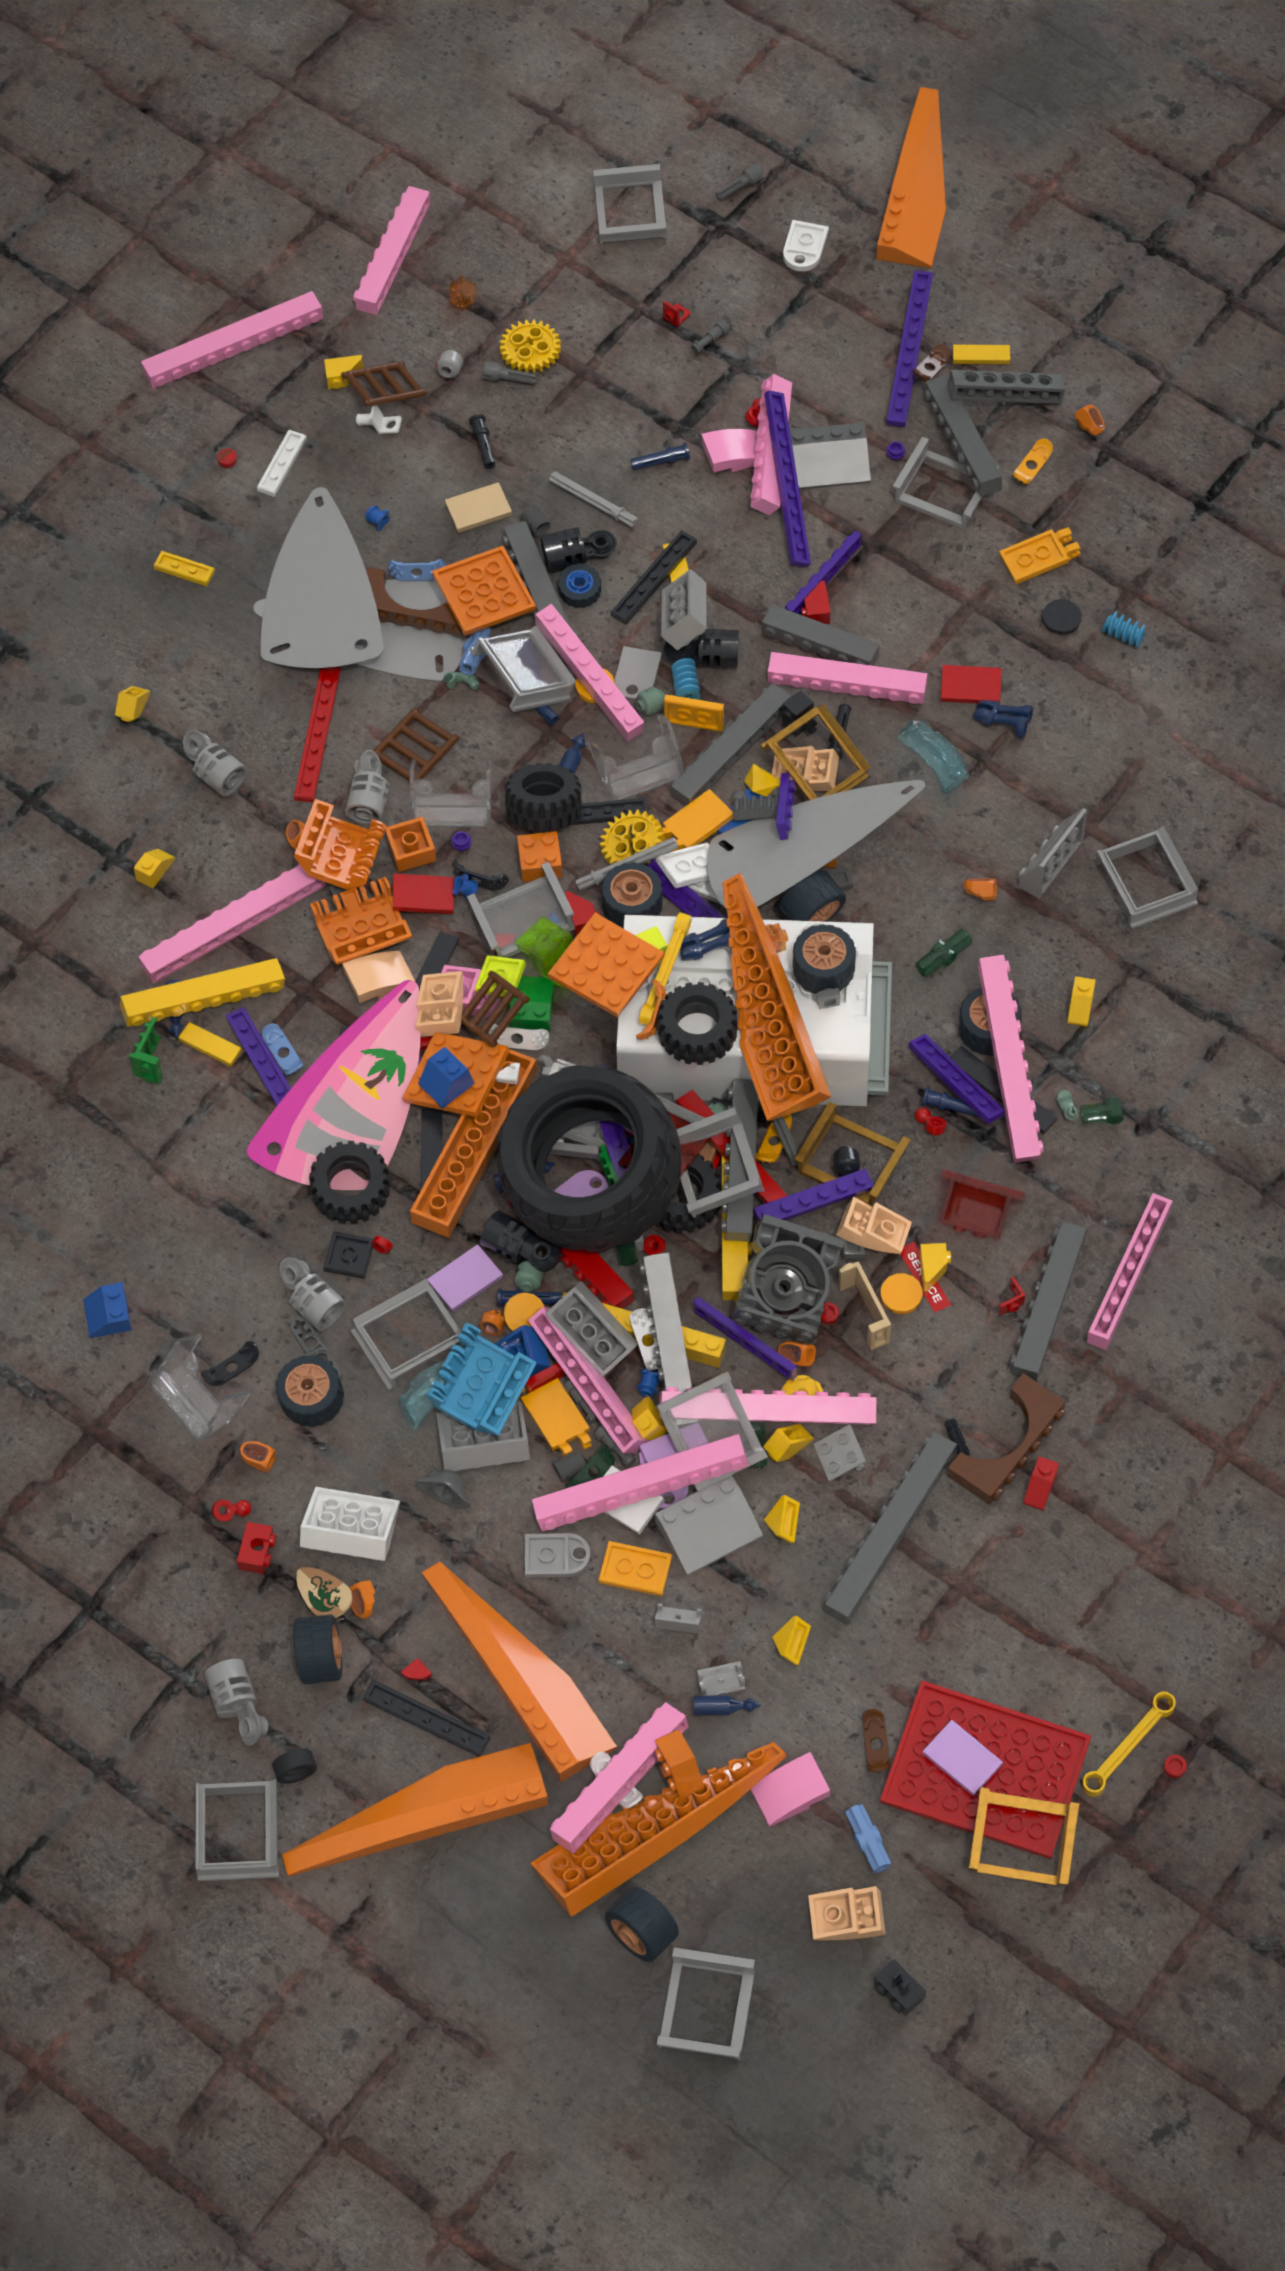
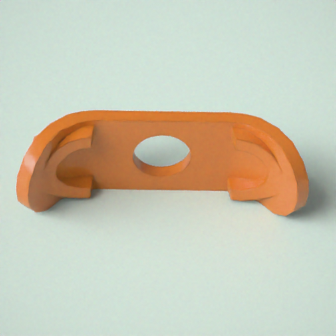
M655 979L652 982L656 986L655 995L658 996V1001L651 1024L646 1025L644 1031L636 1035V1039H649V1036L656 1034L659 1005L662 1000H665L667 993L664 986L660 984L661 982Z

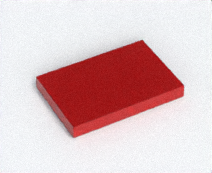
M943 665L941 702L978 703L980 700L999 701L1000 704L1002 668Z
M393 873V911L453 914V877Z

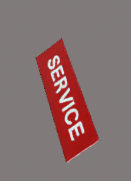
M912 1242L903 1247L900 1255L913 1277L919 1281L923 1292L919 1249ZM938 1281L928 1291L923 1292L934 1313L951 1306Z

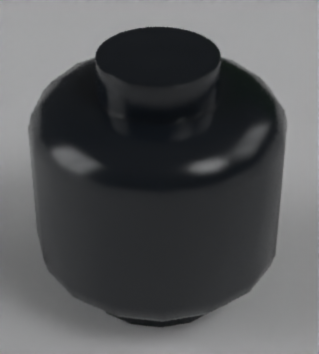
M842 1146L834 1152L833 1168L839 1176L843 1177L860 1171V1155L855 1148Z

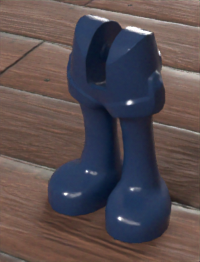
M980 700L973 718L986 725H993L994 723L1010 725L1015 728L1016 736L1024 739L1027 725L1032 719L1033 706L1000 705L999 701Z
M727 918L722 919L716 927L700 934L693 932L685 936L679 950L681 951L682 961L702 959L704 954L721 947H727L732 953L729 947L730 932L729 927H727ZM719 935H723V936H721V937H719V938H716V939H714V940H711V941L702 943V942H704V941H706V940H708V939H711V938H713V937H716V936H719Z

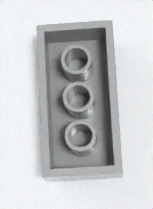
M691 569L662 590L661 636L676 650L687 646L697 635H702L707 629L706 582Z
M582 1281L578 1282L545 1313L602 1377L638 1345V1342Z

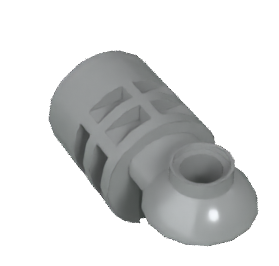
M190 730L185 734L183 748L186 755L195 761L194 768H192L193 772L223 797L233 794L244 782L247 776V767L219 744L212 743L206 734L197 730Z
M366 750L354 765L356 773L352 779L345 814L356 823L370 825L372 819L379 822L382 821L390 782L388 783L386 779L381 777L382 766L378 755L372 750Z
M291 1257L282 1260L279 1267L282 1282L289 1289L295 1290L290 1300H288L289 1304L318 1331L330 1328L344 1313L347 1306L346 1301L316 1273L310 1274V1269L306 1262Z
M224 1660L209 1667L205 1671L204 1676L218 1717L231 1718L237 1716L239 1721L238 1729L243 1742L250 1746L257 1743L261 1736L267 1734L268 1722L264 1716H259L256 1713L257 1699L243 1660Z

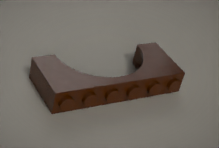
M371 567L365 568L375 599L379 621L468 638V635L464 636L447 602L426 610L404 607L388 595L385 589V570Z
M1024 1373L1010 1391V1398L1021 1408L1027 1421L1028 1432L1021 1445L1012 1453L992 1460L976 1459L960 1452L948 1467L947 1477L989 1505L994 1499L997 1501L1004 1491L1003 1487L1006 1484L1010 1485L1018 1468L1022 1469L1026 1465L1029 1454L1031 1452L1035 1453L1041 1445L1040 1440L1044 1436H1049L1054 1427L1052 1425L1056 1420L1060 1421L1066 1413V1410H1064L1065 1401Z

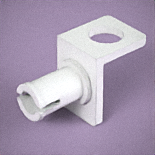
M377 405L372 406L370 414H357L356 416L358 426L373 425L378 434L398 433L402 421L401 416L384 417ZM392 421L396 422V425L393 428H387L388 423Z

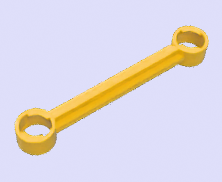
M679 913L676 918L672 937L655 980L661 982L660 984L664 986V989L684 937L687 936L691 927L692 916L684 913ZM654 984L647 1002L641 1009L639 1024H651L658 1001V996L655 995L656 986Z
M1168 1692L1156 1694L1152 1708L1097 1771L1088 1772L1084 1776L1082 1788L1088 1796L1097 1797L1101 1795L1105 1789L1106 1780L1161 1717H1168L1173 1713L1176 1702L1172 1694ZM1167 1699L1170 1709H1159L1157 1707V1700ZM1088 1779H1099L1100 1789H1089L1087 1787Z

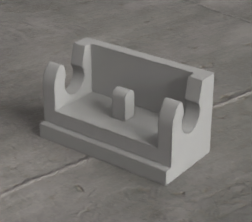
M658 1603L655 1628L699 1634L702 1609L692 1611L663 1607L662 1604Z
M740 1661L697 1670V1680L701 1696L725 1695L745 1690V1679L742 1675Z

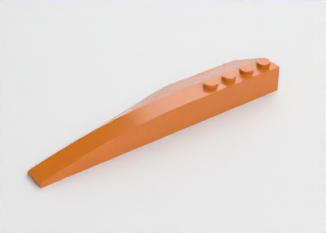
M920 87L877 244V259L932 268L946 212L938 90Z
M738 873L722 882L725 908L728 913L726 921L730 932L729 947L732 950V957L730 958L733 985L737 996L735 1004L739 1014L738 1029L741 1033V1039L739 1040L766 1119L770 1121L814 1107L831 1098V1094L776 949L742 874Z
M438 1562L422 1572L423 1577L560 1782L589 1766L592 1757L598 1752L608 1754L617 1748L568 1674L443 1563Z
M775 1742L769 1743L747 1753V1757L743 1759L735 1758L728 1761L729 1765L720 1769L714 1767L707 1770L708 1774L701 1776L705 1788L683 1798H680L676 1791L672 1792L670 1787L663 1789L662 1793L657 1796L648 1795L643 1798V1802L631 1808H623L622 1811L615 1814L611 1812L574 1854L558 1844L530 1864L560 1906L572 1917L668 1854L716 1819L761 1781L787 1755Z
M528 1743L440 1768L282 1854L287 1876L548 1806L547 1793L532 1745Z

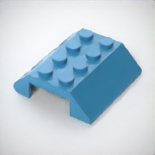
M465 1323L457 1337L465 1348L463 1349L458 1345L452 1346V1351L449 1352L441 1367L443 1370L438 1372V1376L444 1381L445 1385L434 1381L426 1397L438 1410L471 1429L498 1436L537 1362L520 1352L515 1356L479 1336L480 1329Z

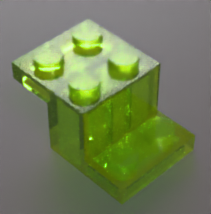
M542 916L515 941L517 948L531 956L538 973L561 988H566L548 978V973L573 942L571 933L545 916Z

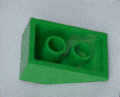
M521 976L517 988L526 994L530 1001L522 1006L509 1024V1028L545 1029L549 1033L551 1032L555 981L548 977ZM516 997L511 1000L509 1010L516 1002Z

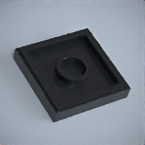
M333 1231L323 1268L324 1272L365 1279L373 1251L371 1244L373 1239Z

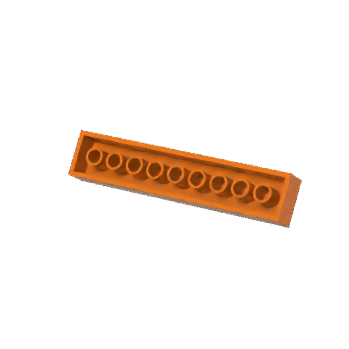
M509 1049L510 1051L501 1070L512 1063H520L518 1083L497 1082L496 1079L478 1117L461 1115L410 1210L412 1224L450 1238L497 1148L499 1131L506 1122L510 1106L516 1098L521 1097L528 1090L537 1073L536 1059Z

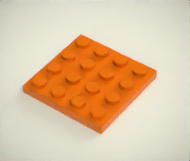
M504 546L432 571V576L464 636L536 610V605Z
M594 913L549 971L548 978L618 1018L665 957V952L599 914Z
M435 1032L402 1098L405 1103L478 1117L510 1050L505 1045L497 1044L496 1047H492L485 1041ZM445 1046L469 1070L475 1084L442 1109L419 1086L418 1082L428 1059Z

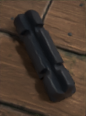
M956 1419L947 1420L945 1427L950 1433L949 1436L952 1442L957 1444V1454L959 1455L962 1452L970 1456V1450L966 1446V1441L960 1428H958L959 1425Z

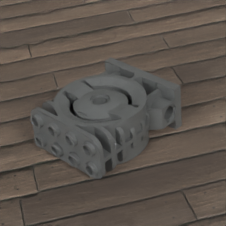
M764 1214L754 1228L751 1246L756 1255L746 1267L742 1284L738 1291L739 1295L735 1302V1310L731 1317L735 1320L736 1324L741 1326L750 1325L760 1332L769 1331L775 1333V1336L778 1338L786 1339L788 1337L798 1342L811 1343L817 1337V1329L821 1323L820 1318L824 1312L823 1307L830 1285L829 1272L836 1267L839 1253L843 1248L845 1240ZM775 1263H785V1264H779V1265L772 1266V1267L769 1268L766 1272H763V1271H760V1270H756V1269H761V1270H763L765 1267H767V1266H769V1265H771V1264H775ZM779 1284L785 1285L787 1292L781 1291ZM799 1306L811 1309L809 1311L800 1309L798 1312L790 1315H778L773 1313V1310L782 1313L790 1312L795 1310Z

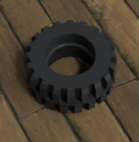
M553 763L526 765L523 769H517L506 781V814L515 825L518 824L520 828H527L532 832L535 830L539 832H553L559 828H566L567 824L571 825L579 817L582 810L581 782L575 773L559 764L557 766L553 765Z
M692 982L685 983V987L678 986L674 988V993L669 992L665 996V1000L661 1001L657 1013V1028L661 1046L665 1047V1051L669 1055L674 1054V1059L677 1061L682 1059L685 1060V1064L690 1065L692 1062L697 1063V1065H703V1062L707 1061L710 1064L715 1062V1058L721 1059L724 1057L726 1051L731 1050L733 1042L737 1038L738 1017L732 998L726 996L724 990H717L713 984H709V986L704 985V982H698L695 985H692ZM693 1013L706 1014L717 1022L712 1030L703 1034L688 1033L678 1023L682 1018Z
M348 1140V1144H342V1141L337 1142L335 1147L332 1148L330 1145L325 1148L324 1154L320 1152L317 1155V1162L312 1163L311 1173H309L311 1195L315 1206H318L319 1211L323 1215L327 1213L328 1219L335 1221L337 1218L339 1223L346 1224V1221H351V1224H358L357 1220L363 1219V1222L369 1220V1215L376 1216L379 1213V1207L383 1208L385 1206L386 1198L389 1197L390 1193L389 1171L381 1154L377 1155L375 1148L371 1146L368 1149L366 1143L359 1142L358 1145L354 1141ZM346 1169L360 1170L370 1180L368 1186L362 1192L352 1196L336 1193L331 1189L330 1182L337 1173Z
M691 1151L682 1153L691 1183L701 1190L696 1200L721 1192V1179H719L717 1169H713V1164L709 1160L705 1162L704 1156L700 1154L695 1156ZM671 1201L665 1215L656 1226H664V1230L668 1232L676 1230L678 1234H682V1231L687 1230L688 1233L695 1232L697 1227L699 1229L706 1227V1221L711 1223L714 1219V1214L718 1213L720 1206L700 1213L693 1218L688 1211L686 1205L688 1203H674Z

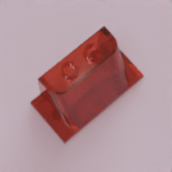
M943 1169L941 1177L950 1180L939 1221L953 1224V1229L965 1232L966 1228L973 1230V1235L985 1238L987 1234L1001 1238L1013 1200L1017 1199L1025 1202L1027 1193Z

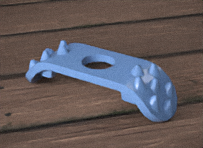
M442 559L430 563L395 562L394 560L388 562L391 576L400 581L434 580L432 571L446 566L445 561ZM419 568L422 570V574L415 576L411 573V570Z
M270 1023L262 1029L261 1036L286 1076H291L293 1072L297 1073V1070L302 1068L303 1063L283 1031L277 1024ZM282 1048L289 1049V1055L285 1058L278 1056V1052Z

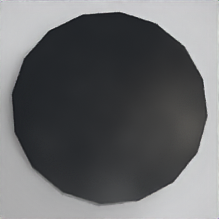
M1058 599L1046 605L1043 610L1042 621L1048 631L1058 633V635H1067L1078 629L1082 614L1080 608L1074 602Z

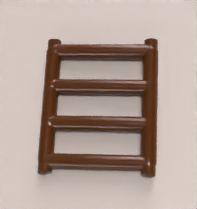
M404 361L341 373L342 378L347 379L363 399L365 407L418 398L428 394L427 390L422 389L405 368ZM398 370L413 391L405 392L389 371ZM381 373L397 394L388 395L372 374ZM364 376L380 397L371 398L355 377Z
M416 707L373 750L382 763L409 780V784L413 787L425 777L460 739L457 734H450L420 714L419 709ZM415 719L445 739L446 742L439 748L407 727V725ZM402 732L434 753V755L427 762L394 739ZM388 746H391L422 768L414 775L382 752Z
M489 971L488 978L462 1012L461 1024L487 1044L496 1047L499 1037L522 1006L527 1004L530 999L499 974ZM494 982H496L498 985L473 1019H468ZM504 989L508 991L480 1028L478 1026ZM516 997V1002L490 1036L488 1034L489 1030L511 1000Z

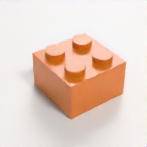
M423 816L385 827L386 841L398 873L436 862L435 847Z
M557 831L517 836L522 882L534 881L545 876L542 864L547 862L550 863L556 878H562Z
M679 1729L655 1740L657 1749L654 1752L659 1763L662 1762V1765L659 1767L663 1777L669 1778L667 1782L672 1792L676 1791L678 1796L683 1798L705 1788L695 1756Z

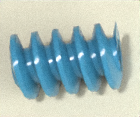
M1117 611L1109 615L1103 625L1102 632L1105 633L1108 630V635L1110 636L1115 633L1116 639L1122 637V642L1124 643L1129 640V645L1131 646L1136 643V648L1138 649L1145 637L1146 625L1143 624L1141 628H1138V621L1131 625L1132 618L1125 622V615L1117 618Z
M690 658L676 661L671 667L676 696L699 700L701 694L699 693L700 688L698 687L699 682L697 680L695 661Z

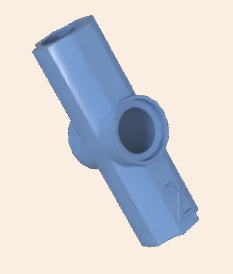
M490 627L472 633L471 637L462 646L465 652L460 661L459 670L463 674L470 676L474 674L479 662L487 655L485 653L473 656L470 648L475 647L478 638H490Z
M863 1804L851 1807L845 1812V1815L854 1832L856 1844L859 1850L864 1852L873 1873H880L891 1866V1862L882 1845L881 1835L877 1827L872 1825Z

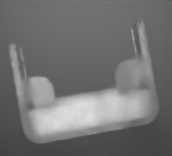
M662 714L658 715L663 734L656 736L652 740L651 749L653 754L618 767L611 756H603L600 746L593 740L588 741L596 769L609 795L614 800H624L668 784L676 778H680L684 773V766L672 724Z
M412 760L410 766L411 820L423 816L427 827L487 826L491 820L492 760L487 762L486 779H479L473 784L472 794H433V787L430 781L417 779L416 760Z
M200 1334L175 1340L151 1381L153 1391L196 1440L208 1438L234 1419L251 1394L247 1390L225 1396L219 1403L195 1376L200 1365L193 1350L201 1338Z

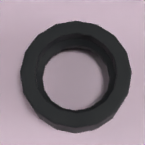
M308 1749L287 1752L276 1758L272 1763L277 1782L281 1784L304 1780L317 1770L313 1753Z

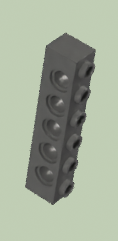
M951 370L947 383L951 400L1062 404L1066 390L1062 374Z

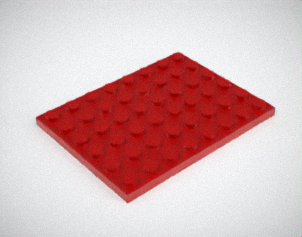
M923 1680L921 1681L881 1795L880 1803L974 1834L980 1790L975 1796H972L923 1755V1750L951 1720L1003 1762V1765L987 1781L983 1788H989V1792L1067 1805L1070 1803L1089 1747L1091 1735ZM988 1803L983 1837L1052 1859L1065 1816Z

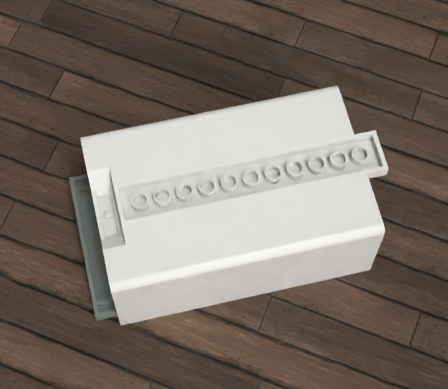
M625 915L624 929L637 935L657 926L668 945L677 917ZM692 917L688 934L693 932L700 934L710 930L725 918ZM763 920L791 986L831 1094V1098L817 1105H827L831 1102L844 1106H867V1095L888 1096L892 962L872 961L874 923L822 922L839 927L852 937L854 936L855 942L858 943L857 949L859 953L855 962L854 977L849 982V985L840 991V1005L819 1009L818 994L811 993L802 988L793 974L794 943L797 937L802 934V929L808 923L816 921ZM719 935V936L713 937V938L708 939V940H706V941H704V942H702V943H705V942L714 940V939L719 938V937H721V936H723V935ZM727 947L714 949L704 954L702 959L682 961L681 951H679L665 987L667 994L669 992L674 993V988L678 986L685 987V983L692 982V985H695L698 982H704V985L709 986V984H713L717 990H724L726 996H730L733 1000V1005L736 1006L737 996L733 985L730 958L732 953ZM661 961L618 1017L617 1070L636 1078L655 1094L658 1092H673L674 1099H679L693 1089L702 1100L711 1101L713 1097L721 1100L731 1101L732 1099H728V1088L733 1086L734 1079L753 1081L740 1047L739 1039H741V1033L739 1029L737 1030V1038L733 1042L731 1050L726 1051V1055L721 1059L717 1057L715 1062L709 1064L707 1061L703 1062V1065H697L695 1062H692L691 1065L685 1064V1060L677 1061L674 1059V1054L669 1055L665 1051V1047L661 1046L658 1028L655 1031L656 1034L649 1036V1039H636V1035L643 1032L646 1025L639 1024V1015L643 1005L647 1002L654 984L652 981L657 976ZM703 1013L689 1014L678 1023L684 1031L692 1034L706 1033L717 1024L712 1017Z

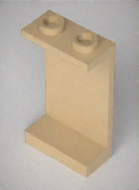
M859 1261L853 1264L848 1263L839 1269L838 1288L842 1291L856 1285L875 1322L868 1325L867 1345L871 1351L890 1343L891 1323Z

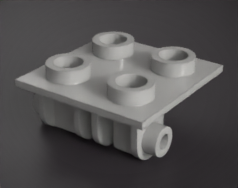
M851 1424L813 1444L829 1482L854 1468L857 1471L864 1469L866 1460Z

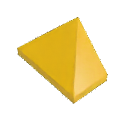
M752 764L744 780L753 792L765 797L768 794L771 795L774 788L780 787L779 778L756 764Z
M783 1495L764 1519L776 1536L790 1543H795L800 1503Z
M793 1616L772 1637L780 1655L794 1665H799L811 1625L798 1616Z

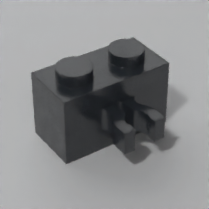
M801 690L783 702V728L792 724L814 707V702ZM812 719L793 732L792 735L797 737L804 730L812 735L817 731L815 727L817 722Z
M895 1959L874 1978L875 1990L882 1997L886 1996L891 2001L890 2004L896 2012H902L905 2016L926 1998V1990Z

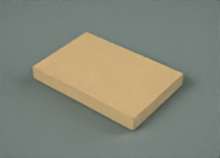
M499 482L445 499V505L458 533L512 516V510Z

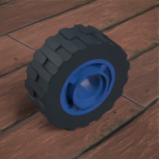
M578 563L577 565L573 564L565 568L561 572L558 580L559 595L568 606L585 608L586 606H591L600 597L601 577H599V573L595 571V568L587 564Z

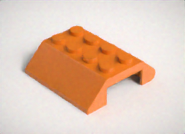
M315 799L296 848L295 859L307 875L346 890L365 885L370 874L369 869L373 866L380 846L379 841L383 838L386 825L372 819L369 829L337 819L331 816L334 805Z
M386 877L377 879L381 894L376 882H370V887L374 894L373 898L368 899L364 886L358 887L362 900L356 887L339 893L343 907L338 895H333L332 900L337 911L330 913L329 905L325 898L321 900L324 914L318 901L309 904L327 952L336 965L413 938L406 920H402L399 911H393L391 887Z

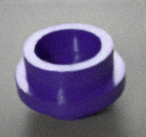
M898 441L890 443L886 449V454L890 459L899 460L905 456V447Z
M464 831L455 833L451 840L453 848L458 851L467 850L472 843L470 835Z

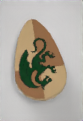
M302 1567L297 1571L296 1580L299 1591L308 1608L315 1616L332 1614L337 1618L350 1608L353 1601L352 1592L341 1580L316 1568Z

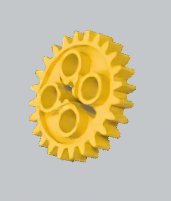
M533 319L532 323L525 320V324L518 321L517 327L512 324L511 330L506 329V334H502V340H500V354H502V360L506 361V365L511 364V369L518 367V371L525 369L527 373L529 370H532L535 374L536 369L543 372V367L549 369V363L555 364V359H559V353H561V340L559 339V334L555 333V328L550 329L549 324L543 326V321L536 324L535 319Z
M629 810L627 816L622 812L620 819L614 816L615 822H608L610 828L603 829L606 835L601 836L603 842L600 843L606 861L614 864L632 856L633 849L636 854L663 842L662 840L665 839V836L662 832L664 830L658 819L655 820L652 814L649 816L644 811L641 815L639 810L633 814Z

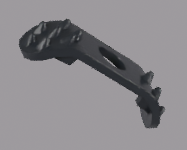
M453 859V873L459 877L467 874L468 880H474L472 877L481 880V882L477 881L478 887L496 891L503 889L509 881L508 876L505 874L498 877L494 875L487 877L466 870L463 865L458 864L457 859Z
M254 1341L245 1342L244 1346L237 1353L214 1368L203 1370L201 1376L210 1385L221 1386L256 1362L259 1356L258 1346ZM230 1363L238 1365L237 1369L233 1372L226 1370V1366Z

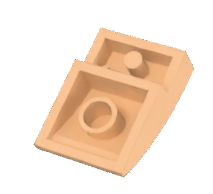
M813 746L782 749L812 791H830L835 787L839 756L834 749L815 750ZM775 756L772 775L781 780V773H787V771ZM795 783V785H796V790H801V789L798 787V785Z
M400 951L374 953L342 963L343 971L359 1003L374 997H378L380 1000L405 980L415 982Z
M462 971L423 975L416 1004L419 1012L415 1026L417 1031L421 1032L420 1037L433 1036L435 1032L444 1034L459 1033L463 1009Z
M853 1197L846 1205L836 1235L868 1249L900 1254L912 1222L876 1202L873 1206H870Z
M877 1886L858 1890L847 1888L808 1895L814 1940H849L886 1935L881 1892Z

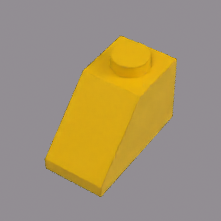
M362 355L325 359L328 389L347 387L350 383L347 379L342 378L341 373L363 368Z
M131 686L119 692L115 716H119L121 720L132 722L139 718L148 700L150 691Z
M160 849L144 853L134 867L136 880L153 889L173 863L175 857Z
M1075 976L1067 1024L1088 1027L1095 979Z
M946 1243L920 1245L919 1258L923 1292L928 1291L947 1271L948 1263H951V1252L947 1251Z
M646 1396L632 1409V1422L643 1439L651 1441L668 1432L663 1420L659 1419L657 1407L649 1396Z
M801 1424L778 1428L763 1447L773 1460L780 1462L790 1459L811 1443L814 1438Z

